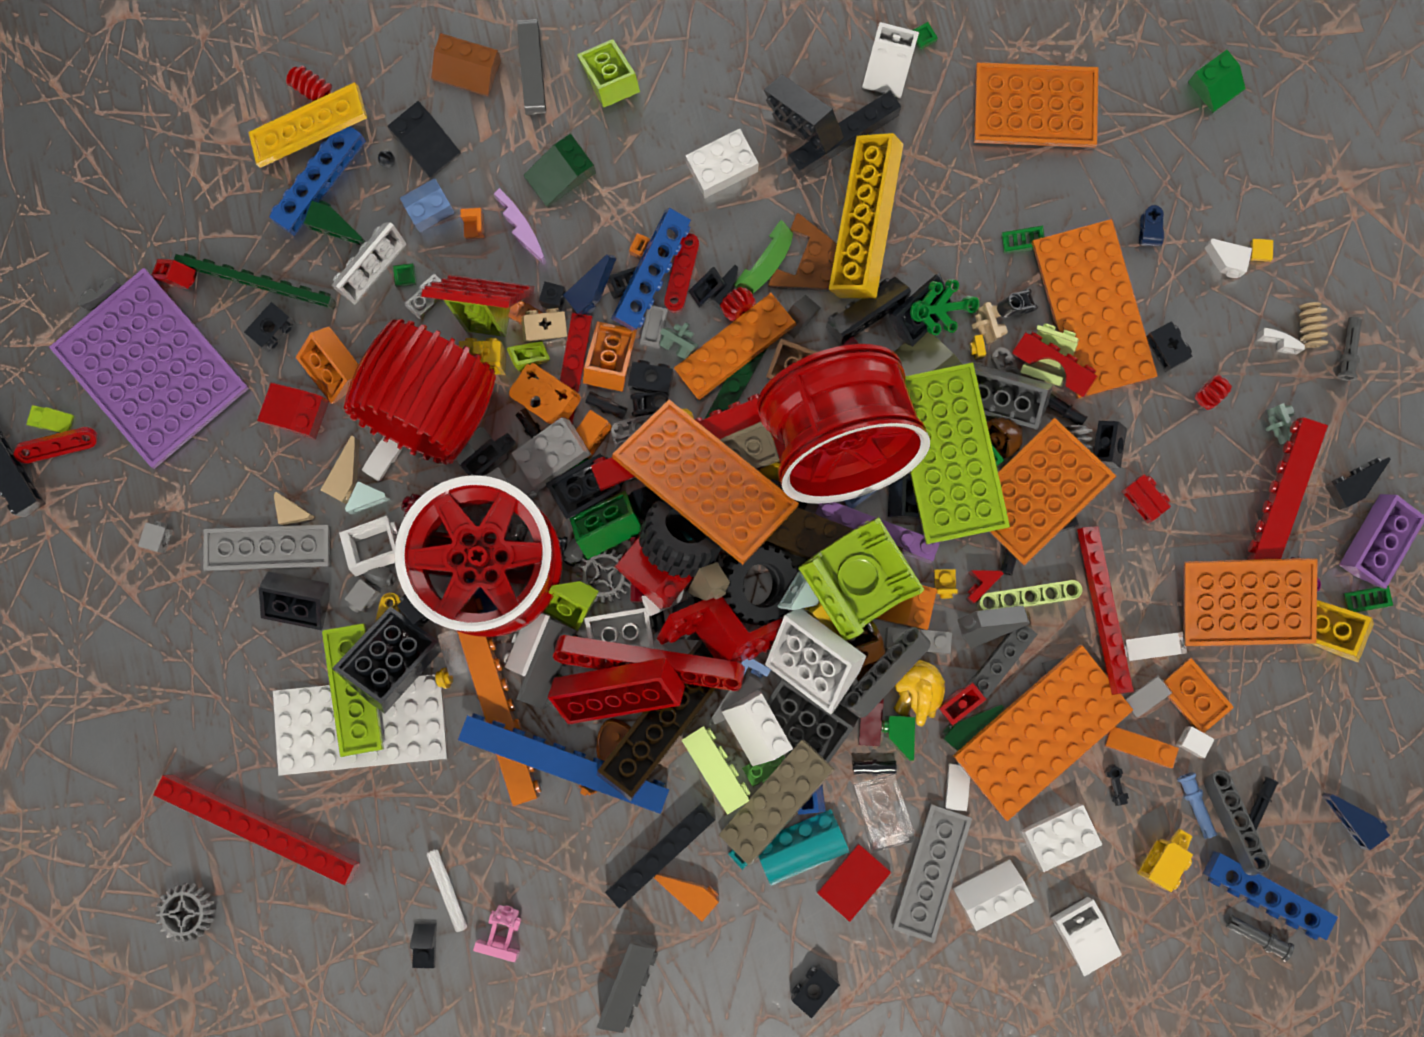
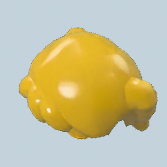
M918 660L895 685L896 691L900 695L895 707H893L895 712L901 716H908L912 708L916 713V724L920 727L924 726L927 716L930 718L935 717L936 711L943 702L945 680L934 665Z

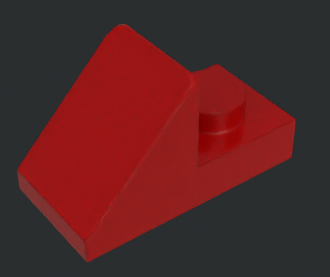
M987 570L969 571L968 573L980 585L978 586L975 583L967 591L969 596L966 600L971 605L974 604L1004 573L1002 571Z

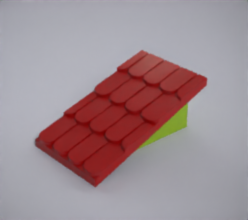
M450 275L447 279H441V282H432L431 286H424L421 297L444 300L466 332L506 337L511 306L534 293L535 286Z

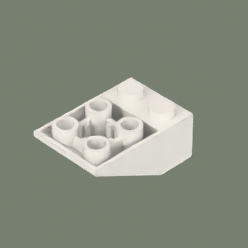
M880 22L862 88L883 94L891 90L895 97L901 98L919 32Z
M1086 897L1051 917L1083 976L1121 956L1106 920L1093 899Z

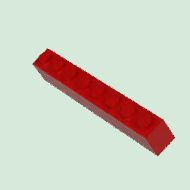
M1305 417L1297 418V420L1293 421L1290 427L1292 435L1283 447L1285 454L1276 467L1277 476L1270 484L1269 492L1271 493L1269 499L1263 504L1262 512L1264 513L1262 519L1256 524L1255 532L1257 533L1255 539L1249 544L1248 552L1250 553L1247 560L1282 558L1328 425Z

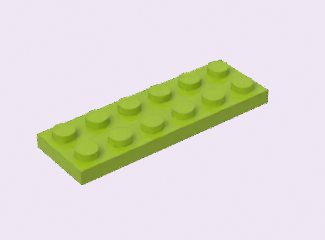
M364 623L322 631L340 757L384 750L378 709L333 670V667L367 632L366 624Z

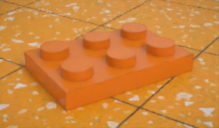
M1192 658L1186 660L1163 680L1172 691V694L1167 696L1195 729L1203 733L1234 708Z

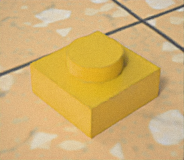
M983 334L974 336L971 343H969L970 353L974 355L975 360H981L986 356Z

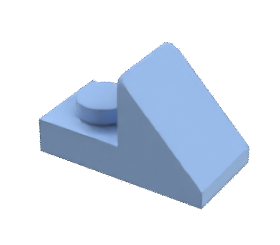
M746 659L741 663L745 667V672L749 667L752 669L750 673L759 678H762L763 675L767 677L771 671L770 668L754 659Z

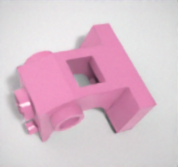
M499 905L496 911L492 910L489 918V924H492L488 941L477 940L473 951L516 962L520 950L510 948L514 931H518L521 918H518L519 910L513 909L511 906ZM499 924L509 927L507 938L496 935Z

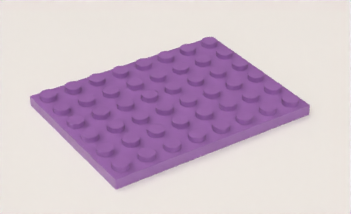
M145 268L141 269L49 347L153 469L158 467L249 389Z

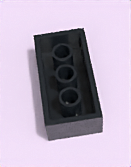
M783 74L764 89L767 96L766 102L772 108V115L779 123L783 122L790 131L794 130L797 132L802 140H808L815 149L819 148L824 153H827L844 138L833 109Z

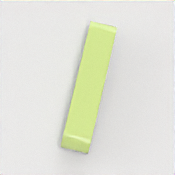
M1069 580L987 593L977 600V608L980 611L989 610L983 606L984 598L992 600V607L990 609L1015 606L1031 607L1069 601L1078 598L1082 594V586L1078 581ZM1068 585L1073 586L1075 589L1073 596H1070L1066 591ZM1047 588L1054 591L1053 599H1049L1046 596L1045 591ZM1027 591L1031 592L1034 596L1032 602L1025 600V593ZM1006 594L1013 598L1011 606L1004 603V596Z

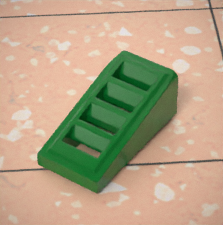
M1043 225L1002 232L1004 253L1033 250L1032 243H1026V235L1030 234V242L1035 240L1034 234H1038L1039 239L1045 237ZM1019 235L1022 238V245H1018L1017 236ZM1013 236L1014 246L1010 247L1009 237Z
M1389 585L1386 589L1372 587L1344 593L1347 610L1353 612L1393 606ZM1377 591H1381L1384 603L1379 602ZM1369 593H1373L1375 602L1373 605H1371ZM1361 594H1364L1367 606H1362ZM1351 596H1356L1358 608L1353 607Z

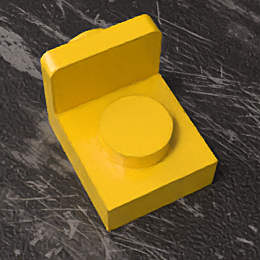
M956 569L933 570L934 588L937 589L936 595H940V599H952L953 595L958 594V589H956Z

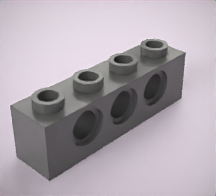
M1027 625L1007 633L968 684L973 682L987 699L1038 634Z

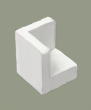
M1185 726L1176 745L1199 758H1205L1214 739L1192 726Z

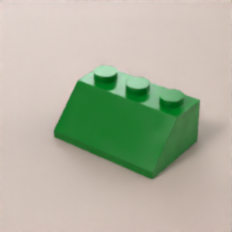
M626 490L569 518L576 542L587 560L593 556H598L601 552L615 547L631 537L637 536L642 527Z

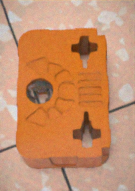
M535 363L527 364L509 390V395L512 399L525 406V408L550 425L561 417L569 419L581 400L579 393Z

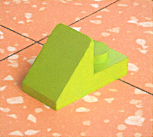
M542 341L507 348L514 367L522 372L527 364L535 363L539 365L550 360Z
M32 405L26 425L61 433L71 430L74 415L48 407L42 408Z

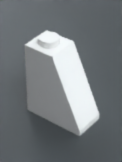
M1184 632L1128 639L1126 644H1124L1126 657H1129V661L1188 653L1187 646L1184 645Z

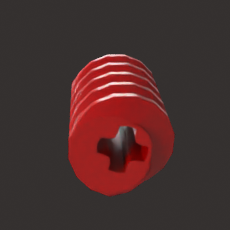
M304 65L299 68L293 67L289 70L286 84L301 95H305L312 102L331 93L332 84L326 83L323 78L319 79V75H313L311 70L306 71L307 68Z

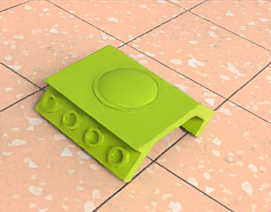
M879 517L866 521L816 553L799 567L800 572L845 641L859 636L864 631L862 628L895 605L924 591L921 583Z

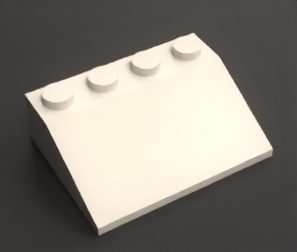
M388 222L383 223L381 227H377L370 240L361 245L359 253L349 259L346 268L334 277L331 286L352 304L355 305L407 244L395 226Z
M796 609L784 616L765 665L829 714H832L859 674L866 655L803 609Z

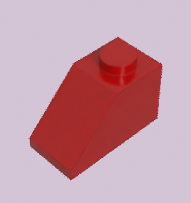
M157 259L151 275L157 281L178 288L189 289L194 283L196 270L175 260Z
M972 682L947 697L939 709L949 722L954 725L987 699Z

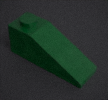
M311 201L304 220V224L309 230L360 246L365 242L329 203Z
M995 705L961 719L954 725L949 723L942 730L941 733L944 735L941 739L957 752L992 722L1004 707L1002 705Z

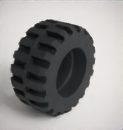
M662 498L656 501L649 509L639 533V543L643 547L642 552L645 557L648 556V561L652 565L658 566V570L661 572L664 570L671 576L679 575L681 578H687L688 575L690 577L696 576L699 568L715 562L721 550L717 543ZM668 529L682 530L691 535L696 543L682 542L673 537Z
M761 545L743 565L732 556L724 558L723 563L725 565L721 569L730 584L726 589L725 595L722 597L742 623L765 626L789 613L788 609H780L778 605L794 580L796 573H798V569L796 566L791 565L793 560L790 556H784L785 552L781 549H776L771 545ZM763 565L771 574L772 590L764 602L755 605L750 603L744 595L743 580L751 567Z

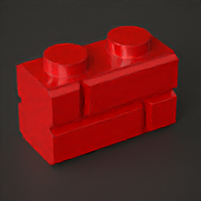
M1143 474L1121 492L1148 524L1171 508V505L1169 504L1170 499L1164 492L1160 493L1155 487L1157 485L1155 480L1151 476Z

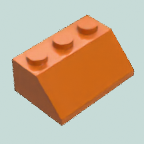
M330 327L311 332L296 355V359L331 404L336 403L347 394L359 364Z

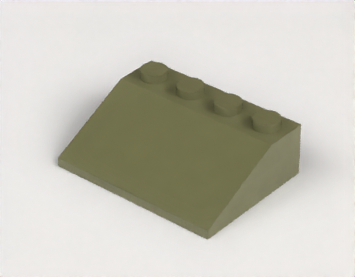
M928 332L913 347L904 343L894 351L900 358L905 376L963 365L950 349L936 336Z

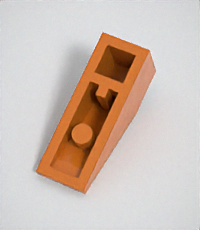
M1117 727L1109 731L1105 743L1106 747L1172 769L1179 750L1175 746Z
M662 873L654 876L657 882L701 922L719 903L717 898L719 894L711 886L706 888L702 884Z

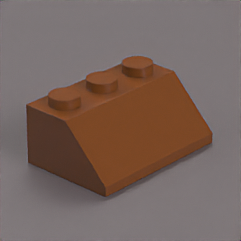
M440 33L434 49L431 79L489 97L501 58L496 49Z

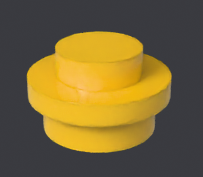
M441 668L440 671L436 672L435 679L438 687L448 689L451 683H453V674L447 668Z

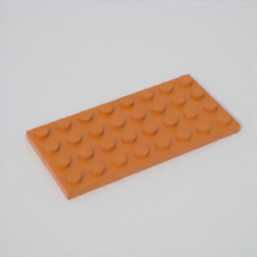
M1110 219L1033 240L1031 243L1056 329L1061 333L1064 330L1076 333L1075 337L1079 339L1073 356L1078 359L1077 364L1082 367L1087 364L1096 370L1095 375L1098 378L1086 396L1158 377L1113 220ZM1075 393L1076 399L1083 398Z
M668 400L612 454V458L742 565L790 516L799 504L671 400Z
M1079 645L959 749L953 757L1003 819L1008 821L1128 716L1133 709L1121 694L1112 695L1108 677L1082 645Z

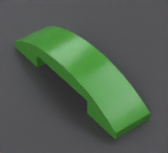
M780 220L769 235L772 241L751 270L745 269L734 283L736 288L746 287L753 294L778 269L789 250L793 238V232L784 221Z

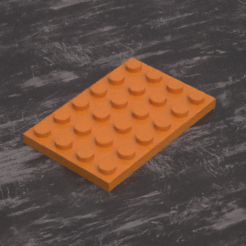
M977 62L974 143L1089 148L1097 146L1098 67Z
M1054 418L998 472L1010 527L990 531V533L1025 566L1116 478V475Z
M1316 558L1184 562V645L1220 646L1316 643L1318 560Z

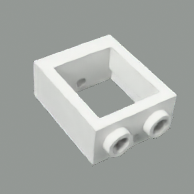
M387 516L339 533L348 568L355 576L364 574L373 568L395 563L396 534L399 532L395 521L391 522ZM387 531L392 551L360 562L355 542Z

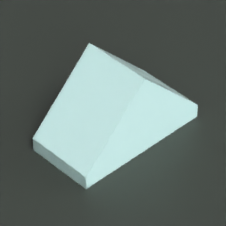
M357 482L345 509L346 512L354 514L389 501L390 497L381 491Z

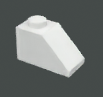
M1211 239L1205 244L1204 249L1220 273H1224L1230 278H1238L1247 272L1252 248L1216 239Z

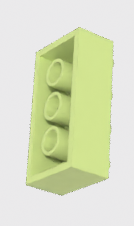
M703 726L682 739V742L728 815L750 801L748 795L751 793L744 782L739 783L736 778L739 776V773L734 765H728L725 758L728 756L723 747L716 746L713 741L716 739V736L711 728L706 729Z

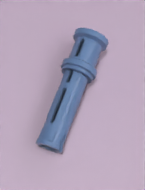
M1191 772L1179 776L1177 781L1181 782L1185 792L1184 798L1190 802L1203 838L1207 839L1216 836L1217 832L1202 799L1203 790L1199 789L1195 779L1196 773Z

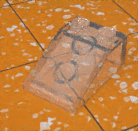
M894 774L854 785L872 853L914 842V829Z

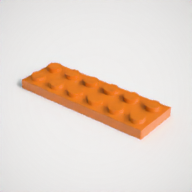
M770 293L675 366L674 370L695 397L700 400L797 324L775 296Z

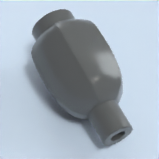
M575 537L567 545L563 560L572 567L580 563L585 556Z
M384 567L373 568L360 575L364 576L368 583L379 587L393 586L396 581V575L390 569Z

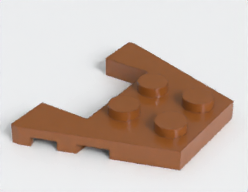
M797 213L790 230L797 235L809 239L795 275L777 269L772 275L768 287L830 291L829 285L837 243L801 214Z

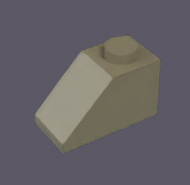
M718 562L699 568L688 592L690 595L703 600L718 599L725 595L730 582Z

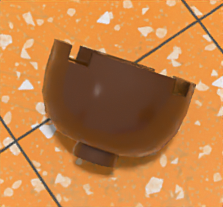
M1004 417L994 418L987 422L991 444L1003 459L1009 458L1019 451L1023 443V431L1019 424Z

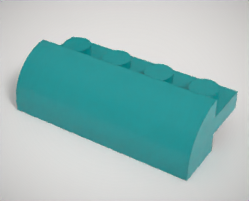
M830 809L781 830L758 857L772 886L848 853L849 849Z

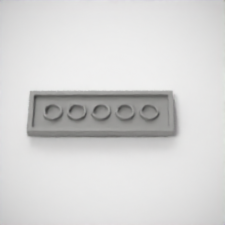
M330 525L204 529V571L330 567Z
M930 804L892 926L893 930L932 943L935 942L970 828L971 817Z

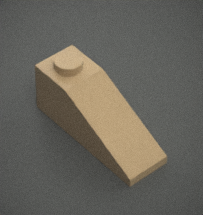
M353 436L348 440L321 488V491L345 504L348 503L358 482L360 441Z

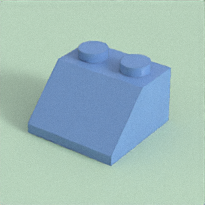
M435 178L400 197L401 202L419 232L455 213Z

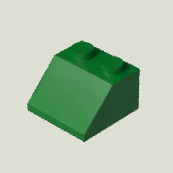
M1225 50L1196 71L1188 81L1212 113L1246 89L1240 64L1228 50Z
M885 716V720H882L881 733H885V738L904 759L914 761L915 717Z

